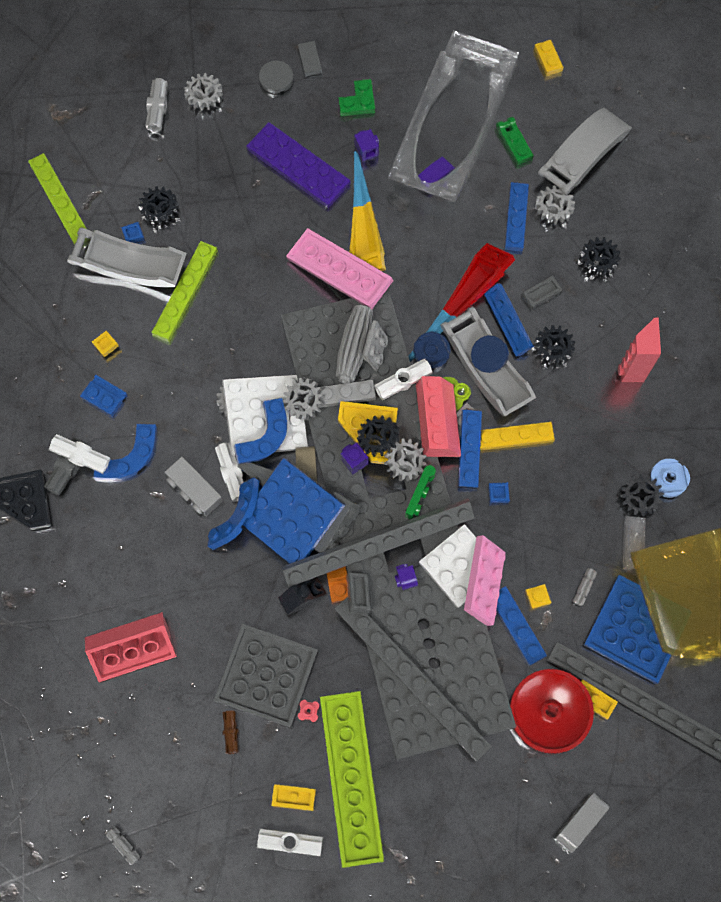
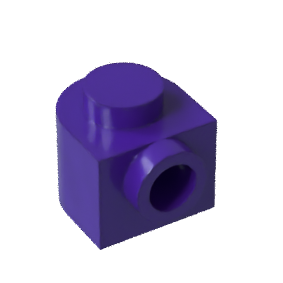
M402 564L396 567L397 575L394 577L397 587L406 590L418 586L413 565Z

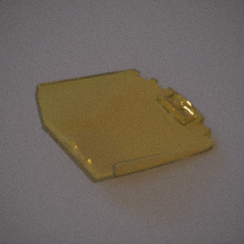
M721 528L631 552L638 581L662 652L687 659L720 657Z

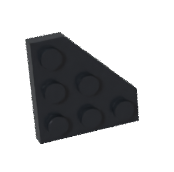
M40 469L0 478V509L31 530L51 526L43 471Z

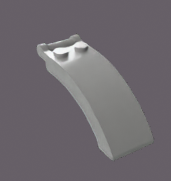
M602 108L586 119L566 139L549 161L539 170L538 174L541 177H546L562 189L565 195H568L593 166L613 146L626 137L632 127L606 108ZM553 168L570 182L566 184L549 170Z
M79 228L74 249L67 259L70 264L79 265L105 276L130 283L155 287L176 286L187 253L173 247L160 248L140 245L97 230L92 232L85 228ZM85 238H89L91 241L84 259L79 258Z
M473 306L453 320L440 324L441 329L446 334L457 356L475 384L502 416L508 415L537 398L528 381L516 371L509 360L501 370L495 373L481 372L474 366L471 359L473 345L481 337L492 336L485 321L480 318ZM469 318L473 319L474 323L460 331L453 333L451 330Z

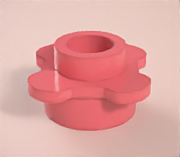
M302 700L299 704L301 709L300 713H298V718L315 722L318 719L317 709H319V703L316 701L310 703Z

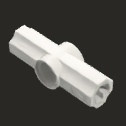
M422 359L407 368L399 369L396 374L375 384L374 387L378 396L383 401L400 391L408 390L422 376H429L433 372L428 361ZM406 377L408 381L401 382L399 378Z
M57 434L53 437L49 447L50 451L68 458L73 464L89 467L102 474L106 471L110 461V457L92 450L90 446L78 441L75 443Z
M222 443L215 447L221 465L220 470L224 482L227 483L230 497L235 502L239 500V488L244 483L242 479L243 474L241 469L237 467L235 456L231 455L230 443Z
M260 829L257 848L320 856L323 837ZM288 836H292L296 840V845L292 849L287 848L284 843Z

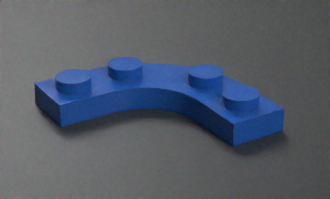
M282 398L263 401L267 429L260 439L234 444L237 465L266 459L281 446L287 433V416Z
M137 424L133 450L122 459L110 460L103 474L94 470V479L123 480L136 475L145 465L147 466L154 454L157 426L155 424Z
M252 478L240 485L239 500L233 515L223 524L210 530L207 547L214 550L225 545L243 530L240 527L246 518H251L257 503L259 480Z

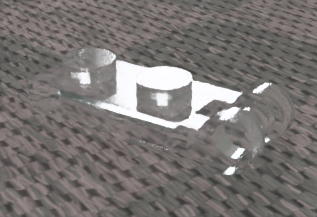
M626 516L624 518L623 570L637 569L638 572H644L645 518ZM637 557V562L631 561L630 558Z

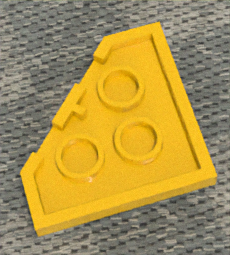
M340 401L338 422L352 440L358 443L357 437L359 435L357 430H362L361 423L366 425V419L372 421L374 416L380 419L382 415H384L385 420L390 417L392 423L396 422L398 408ZM372 452L367 455L371 463L384 464L388 460L384 455L381 456L380 453H377L375 457H373Z

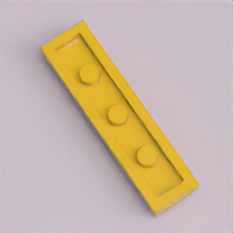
M552 422L481 430L480 451L554 442Z

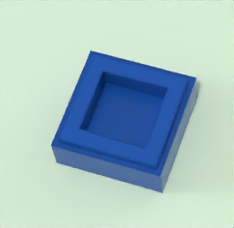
M139 222L121 227L126 241L136 243L145 240Z
M508 482L489 483L490 504L510 502Z

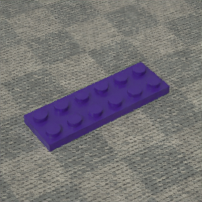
M270 122L246 146L249 152L327 208L351 184L350 179Z

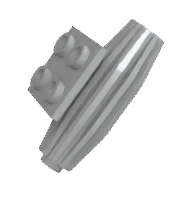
M356 305L345 325L336 367V377L341 383L349 384L355 380L363 360L368 362L374 371H378L379 365L383 362V350L387 346L388 337L376 320H373L372 323L373 310L370 307Z

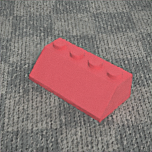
M654 318L630 343L629 350H626L625 357L622 358L621 364L618 365V375L621 376V382H644L660 357L659 318Z
M422 376L416 385L421 441L422 448L424 449L423 455H426V457H460L461 449L453 384L442 377Z
M162 612L85 637V652L98 682L176 657L169 628Z

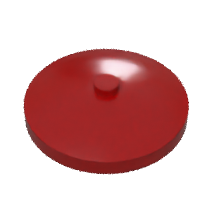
M545 669L530 674L517 686L511 700L510 707L516 724L515 731L527 745L541 752L562 753L575 748L586 738L593 723L594 708L588 690L580 680L565 671Z

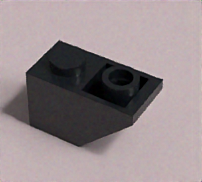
M317 577L291 586L278 599L286 613L291 614L302 610L327 595Z

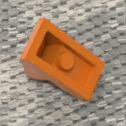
M345 566L327 573L332 604L342 602L348 597L347 571Z

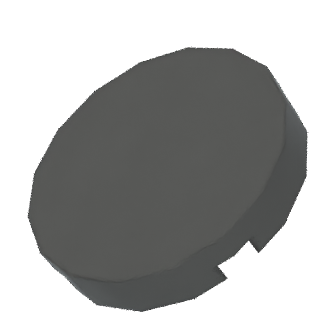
M270 61L260 69V84L269 93L278 94L281 91L285 92L293 83L292 69L282 61Z

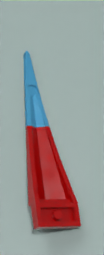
M486 243L475 254L455 291L427 332L433 331L441 334L443 330L440 324L445 321L449 322L463 314L504 276L503 272L515 261L514 255ZM413 351L408 356L409 361L414 359Z

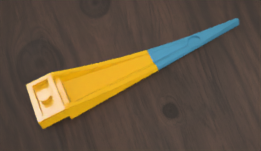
M355 151L353 219L349 253L378 270L385 271V253L359 154Z

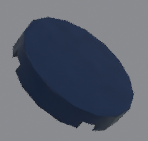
M433 331L419 336L413 347L415 360L419 362L425 359L428 361L431 369L439 368L445 364L451 351L446 337Z
M488 335L481 337L472 347V363L481 372H498L508 361V347L503 340L496 336Z

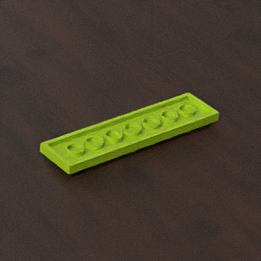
M361 692L320 697L342 868L384 862Z

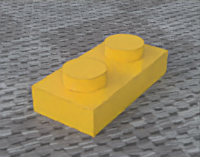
M548 40L535 44L534 50L545 75L549 76L562 72L563 65L552 41Z
M582 679L581 682L591 696L594 713L608 720L618 702Z
M274 784L271 806L313 811L316 789Z

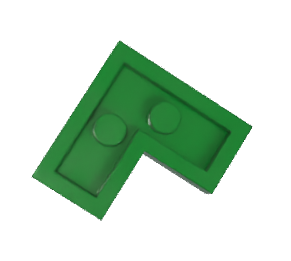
M371 79L354 81L355 96L339 97L341 116L375 113Z

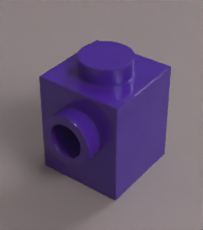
M371 129L360 131L354 135V144L362 161L379 156V140L377 135H373Z
M356 442L342 449L341 461L351 474L354 475L368 465V456Z

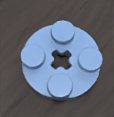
M663 459L652 468L650 481L657 479L655 485L662 486L658 491L664 493V497L673 498L686 490L690 483V474L688 469L678 463L677 460ZM667 474L674 477L671 483L665 479Z

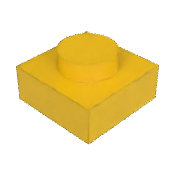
M107 331L92 341V344L103 357H106L119 347L118 343Z
M545 584L525 590L531 610L551 604Z

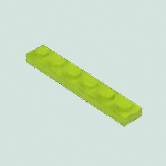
M43 153L28 162L75 245L79 228L86 229ZM85 238L84 243L87 242V241H89V240H91V239Z
M200 241L151 332L153 336L170 342L218 252L217 247Z

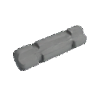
M591 568L586 570L585 577H583L577 590L578 594L573 599V603L582 606L584 604L585 597H587L593 584L592 580L595 579L597 574L595 570Z
M116 827L111 828L106 833L107 838L110 841H114L113 845L123 857H127L126 861L133 865L139 860L140 855L136 850H132L133 847L123 835H119L121 832Z

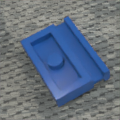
M95 375V378L90 381L80 397L113 417L123 403L124 398L128 395L123 390Z

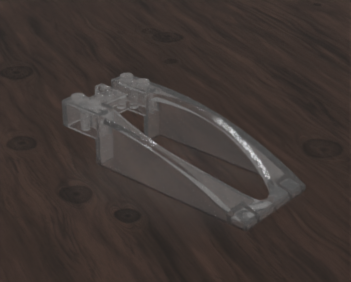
M453 30L445 52L440 51L390 170L388 179L455 203L498 112L518 63L519 52ZM464 58L477 62V64L491 67L487 115L474 147L467 157L441 180L433 183H426V181L420 180L415 166L416 149L423 122L431 106L441 92L457 77Z

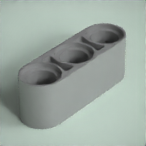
M592 792L554 839L567 851L573 853L604 816L609 806Z

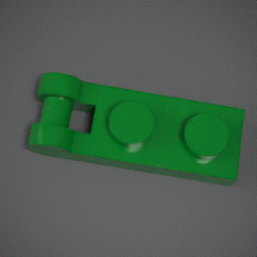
M512 116L507 118V121L497 122L496 128L517 166L533 160L534 155L516 125L515 118Z
M428 465L425 467L405 512V518L413 519L414 515H419L422 505L419 503L422 498H426L430 489L427 487L428 482L433 481L435 478L436 469L434 466Z

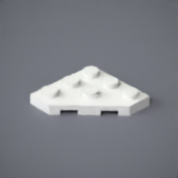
M465 524L419 561L423 569L457 608L461 607L466 601L476 544V537Z

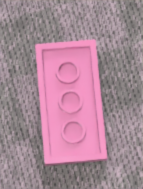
M477 536L464 611L485 625L491 626L494 625L505 551L485 536Z

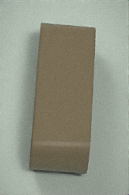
M315 446L295 447L297 468L317 483Z

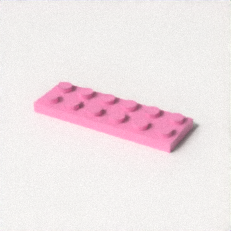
M308 228L286 255L289 261L373 309L393 282L392 277Z

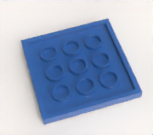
M283 458L258 493L257 503L251 518H246L242 525L291 564L309 557L345 507V504L290 461Z
M618 575L584 646L658 684L692 612Z

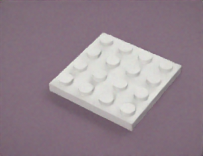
M297 375L227 379L222 381L232 456H235L234 444L255 441L265 434L267 421L262 404L263 401L279 398L287 399V396L283 393L289 392L287 385L292 387L293 380L298 382ZM297 408V410L303 411V408ZM285 410L287 433L283 443L276 452L295 451V447H307L303 416L300 420L296 418V415L291 416L290 411Z

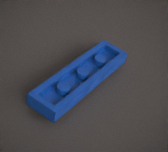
M511 182L505 250L523 251L529 184Z
M496 284L484 295L515 355L521 356L534 346L502 284Z
M461 411V456L459 457L458 487L478 488L482 411Z
M507 587L499 589L496 611L528 666H531L547 655Z

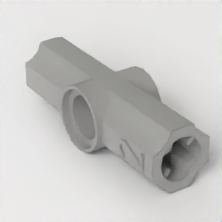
M162 78L152 80L150 97L147 98L146 129L151 132L162 130L163 116L167 111L166 95L168 83Z

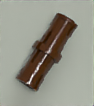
M236 711L222 712L224 722L222 735L225 738V754L239 753L237 743L239 730L236 727Z

